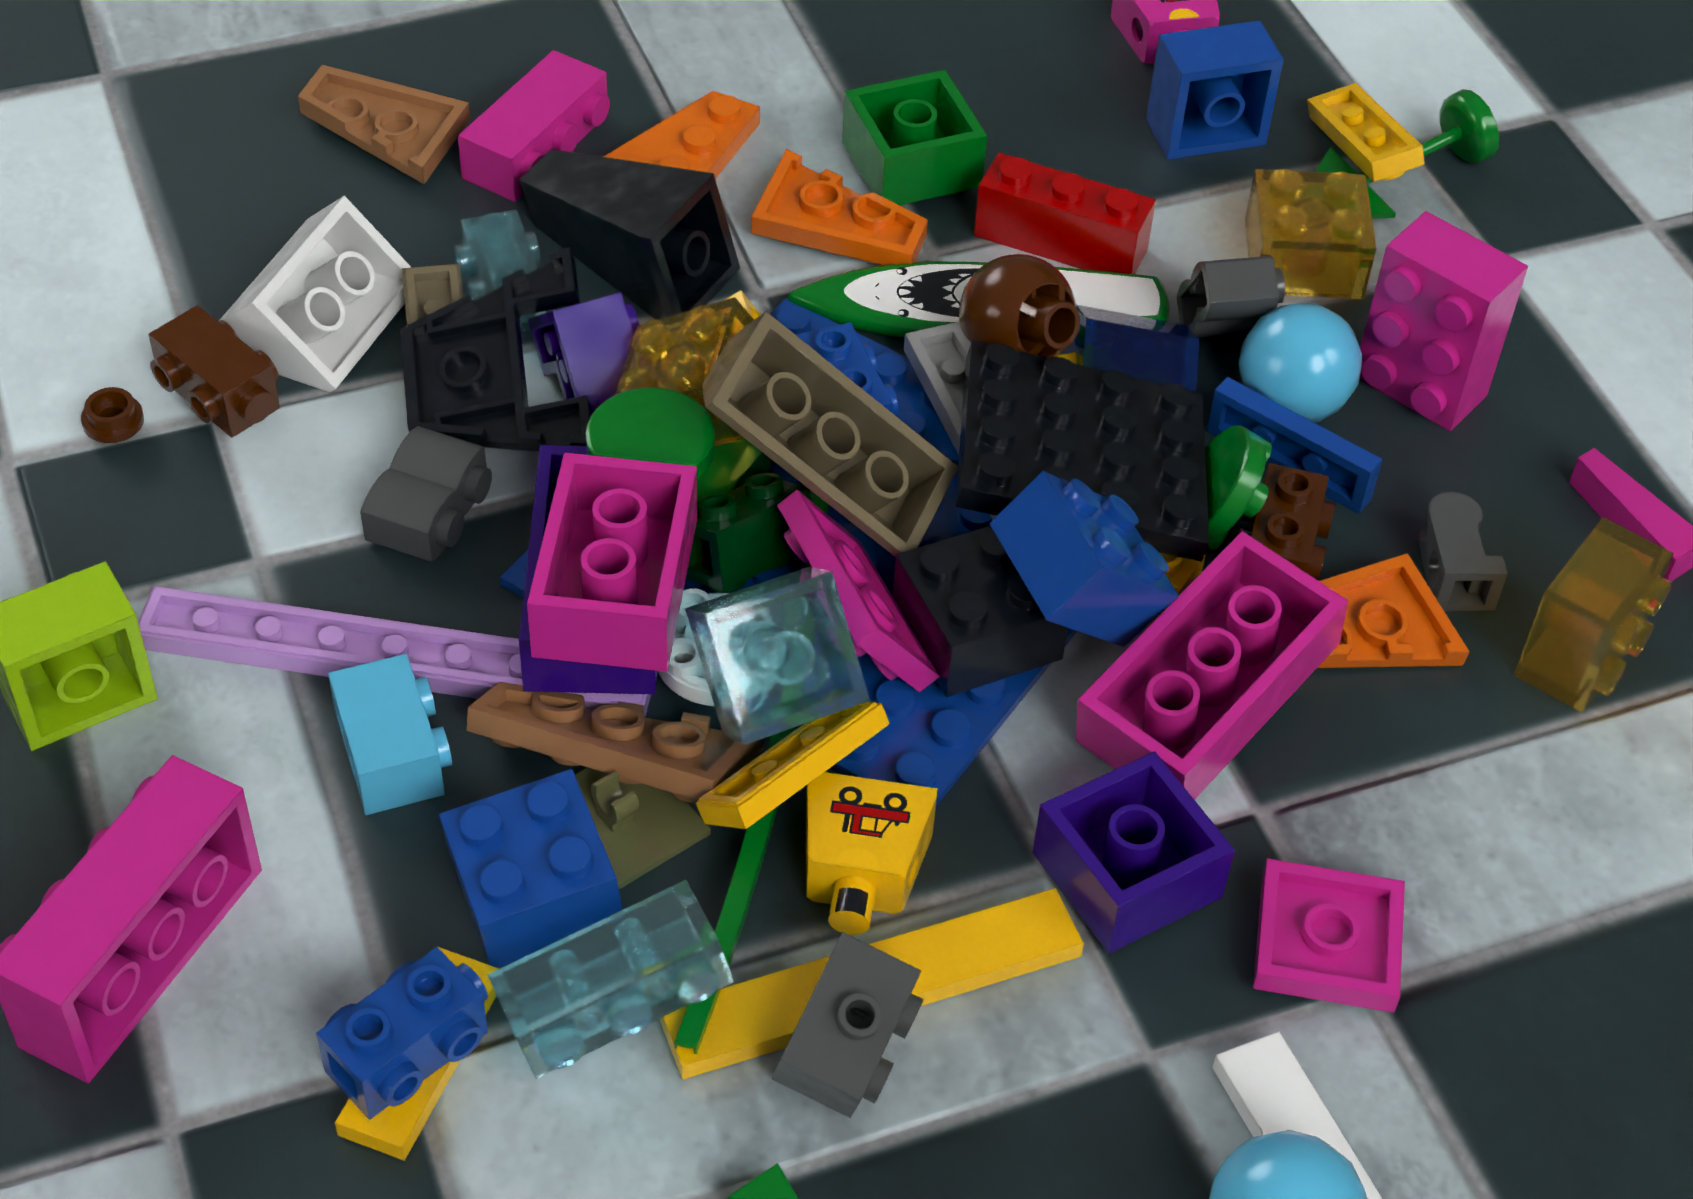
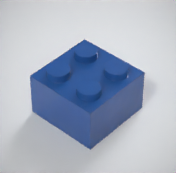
M1260 20L1159 34L1146 122L1167 160L1267 144L1284 59Z
M1042 471L989 523L1044 617L1052 623L1125 647L1179 597L1165 575L1169 570L1166 560L1152 545L1144 542L1135 528L1139 520L1133 509L1120 497L1114 494L1105 497L1093 492L1078 479H1072L1069 482Z
M572 769L438 814L453 867L490 966L499 968L625 923L617 877Z

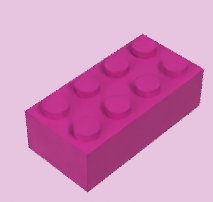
M1242 531L1078 699L1076 742L1114 769L1155 751L1195 800L1340 644L1348 600Z
M172 755L154 776H150L142 781L134 793L132 802L112 825L101 829L94 836L85 856L65 879L58 880L47 890L38 910L18 933L8 936L0 944V1004L17 1048L87 1084L92 1081L262 871L242 787Z

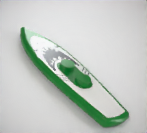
M928 261L914 262L912 264H888L858 269L823 278L792 290L788 295V301L838 324L851 322L856 330L905 338V333L959 322V305L964 288L974 273L988 262ZM1055 267L1068 281L1080 315V328L1075 340L1159 335L1166 330L1169 321L1170 304L1166 290L1158 277Z

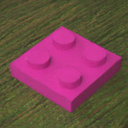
M1267 858L1262 874L1253 989L1395 1013L1400 999L1405 881Z

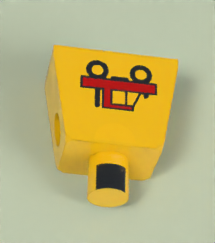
M828 772L822 773L807 784L806 897L813 902L831 904L828 922L834 930L848 935H860L869 930L873 911L897 914L904 910L932 838L937 788Z

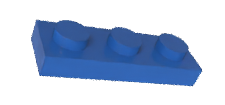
M1229 377L1215 389L1206 432L1217 436L1231 426L1241 425L1272 444L1271 454L1266 462L1267 465L1268 463L1329 476L1325 496L1358 514L1370 503L1383 461L1382 458Z

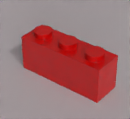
M998 152L979 184L974 236L1080 269L1135 274L1148 250L1156 199L1134 193L1128 189L1117 188L1083 178L1074 173L1063 172L1036 164L1024 158Z

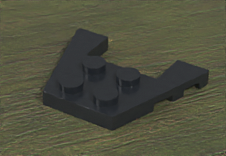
M570 247L562 248L549 254L550 263L526 275L521 268L503 277L502 287L474 301L467 295L400 329L409 432L415 427L420 426L487 448L539 452L540 445L586 446V427L593 414V409L587 395L529 407L520 317L523 315L580 303L576 264Z

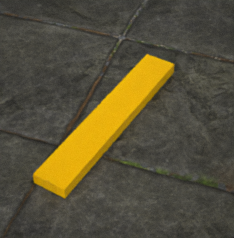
M1054 888L869 945L921 970L912 994L923 998L921 1006L1079 958L1082 956L1084 942L1059 893ZM830 956L722 988L697 1054H695L694 1048L689 1049L678 1045L676 1049L674 1046L675 1038L691 998L659 1007L660 1023L682 1080L785 1049Z

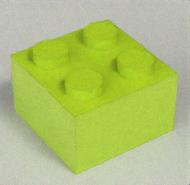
M106 561L0 602V688L31 751L158 699L136 613Z

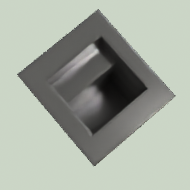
M1458 492L1440 493L1430 501L1428 521L1419 535V547L1427 585L1444 611H1495L1508 573L1503 556L1485 555L1479 533L1483 511L1479 503L1465 494Z

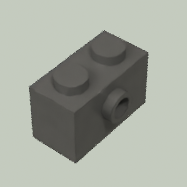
M842 932L771 1079L849 1118L853 1115L862 1098L875 1104L894 1063L882 1058L892 1033L904 1039L906 1038L924 1000L912 994L921 970Z

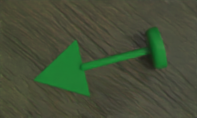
M1462 89L1444 99L1439 111L1442 133L1421 143L1424 156L1448 145L1453 153L1463 161L1477 164L1496 154L1499 148V131L1491 109L1485 101L1472 90ZM1330 147L1288 215L1287 222L1395 218L1396 213L1368 185L1373 181L1364 172L1358 175Z

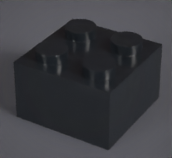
M991 526L896 554L893 598L940 677L936 681L946 698L1063 659L1068 628L1046 620Z

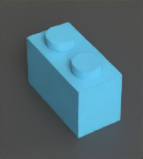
M402 654L329 672L328 676L335 715L365 816L445 795L441 768L452 766L448 740L443 726L433 729L430 727L428 717L436 715L429 681L426 676L415 679L408 655Z

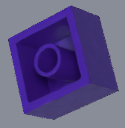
M1154 751L1040 804L1032 853L1107 953L1110 954L1223 898L1235 849Z

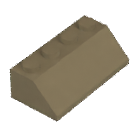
M767 311L728 340L702 384L705 407L893 556L896 557V554L918 548L958 470V466Z

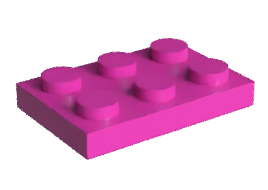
M798 490L779 503L777 506L790 527L784 533V537L794 553L804 563H810L816 574L809 579L820 599L830 609H836L843 621L836 625V629L850 650L858 657L868 653L874 664L886 678L893 681L896 677H900L918 692H921L940 677L861 542Z

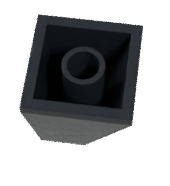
M551 149L519 179L535 227L562 248L570 247L575 258L670 332L681 333L740 269L714 173Z

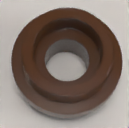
M108 387L95 391L86 399L81 413V423L85 434L89 438L102 443H117L131 438L141 429L144 423V414L140 403L128 391L122 388Z

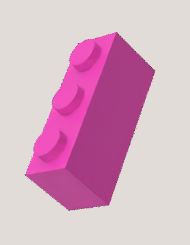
M552 50L458 135L462 179L516 202L524 195L519 179L551 149L572 152L577 143L594 127L600 126L605 121L610 109V99L607 96L606 72Z

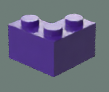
M621 292L557 309L528 319L543 374L545 376L557 373L564 400L587 395L594 412L604 401L621 392L637 388L657 387L652 368L647 361L641 362L635 338L640 337V325L637 314L631 303H624Z

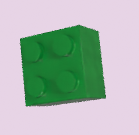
M946 70L844 91L842 143L871 192L901 206L979 188L984 174L987 134Z

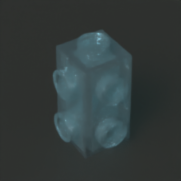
M517 210L489 213L484 216L461 220L463 243L454 245L456 264L460 263L461 279L468 277L471 279V282H467V293L472 301L502 287V278L521 268L525 275L538 269L537 264H540V252L536 235L533 230L524 231ZM546 311L521 316V332L530 330L529 318L545 314Z

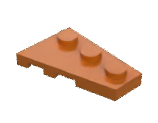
M788 149L785 150L751 216V234L881 265L914 263L927 237L928 219L874 192L861 195L843 186L842 176L828 169L819 174L803 166L802 156Z
M1408 553L1319 581L1347 599L1348 605L1340 644L1317 668L1464 665L1470 651Z

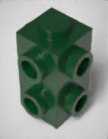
M761 473L748 477L744 481L743 486L726 494L711 495L699 500L697 503V523L686 579L708 586L711 591L725 593L741 589L745 586L747 580L767 570L779 569L789 565L792 558L797 555L784 537V533L790 527L777 505L796 490L811 500L810 489L784 481L782 476L775 473Z

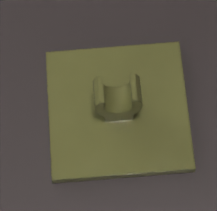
M587 767L575 774L617 877L619 889L711 835V828L704 824L703 819L687 802L677 799L671 792L644 784L619 782V774L616 771L608 774Z

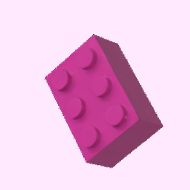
M1427 211L1422 213L1386 246L1360 346L1362 367L1359 380L1451 432L1488 395L1528 265Z
M564 453L527 602L531 657L668 672L697 523V466Z

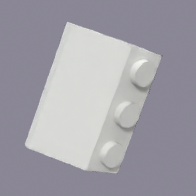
M344 195L309 217L220 320L227 322L233 328L238 338L254 351L261 350L267 354L274 363L278 375L330 393L340 385L405 304L402 268H411V266Z

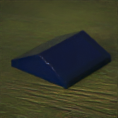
M1076 304L1080 315V328L1074 340L1078 365L1104 371L1118 370L1134 378L1164 385L1170 383L1179 384L1190 391L1196 392L1199 338L1186 325Z

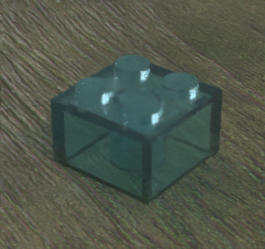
M807 567L685 608L724 736L745 745L870 701L832 571Z

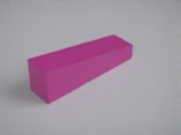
M1593 448L1578 457L1569 484L1664 585H1667L1693 568V526L1597 449Z

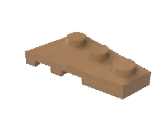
M321 65L298 95L301 114L422 184L427 182L458 138V135L470 121L469 102L326 65Z

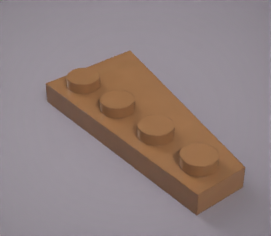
M499 682L468 707L466 731L491 738L499 746L508 748L522 747L551 756L552 760L562 765H581L608 774L616 771L619 774V782L648 785L671 792L679 800L697 803L699 798L754 760L764 749L766 726L743 722L741 732L735 733L711 729L710 716L683 712L681 722H669L645 718L644 705L618 701V704H608L596 709L585 708L583 695L565 692L523 691V685Z

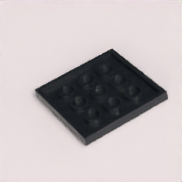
M974 340L971 341L965 363L955 507L997 516L1042 471H1045L1069 482L1072 479H1078L1093 492L1105 497H1109L1112 494L1120 497L1137 515L1139 522L1135 528L1144 542L1152 545L1160 553L1202 562L1209 545L1202 393L1190 391L1179 384L1170 383L1164 385L1134 378L1118 370L1104 371L1074 364L1062 357L1047 358L1021 352L1005 344H987Z

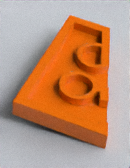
M712 91L603 157L714 173L716 179L760 124V106L739 100L730 95Z

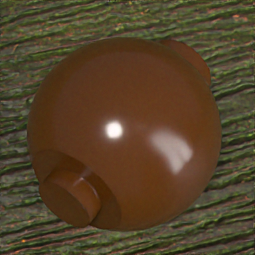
M1006 255L983 265L966 284L959 305L960 327L970 342L974 340L987 344H1005L1017 351L1047 358L1058 357L1075 340L1080 328V315L1068 281L1053 265L1031 255Z

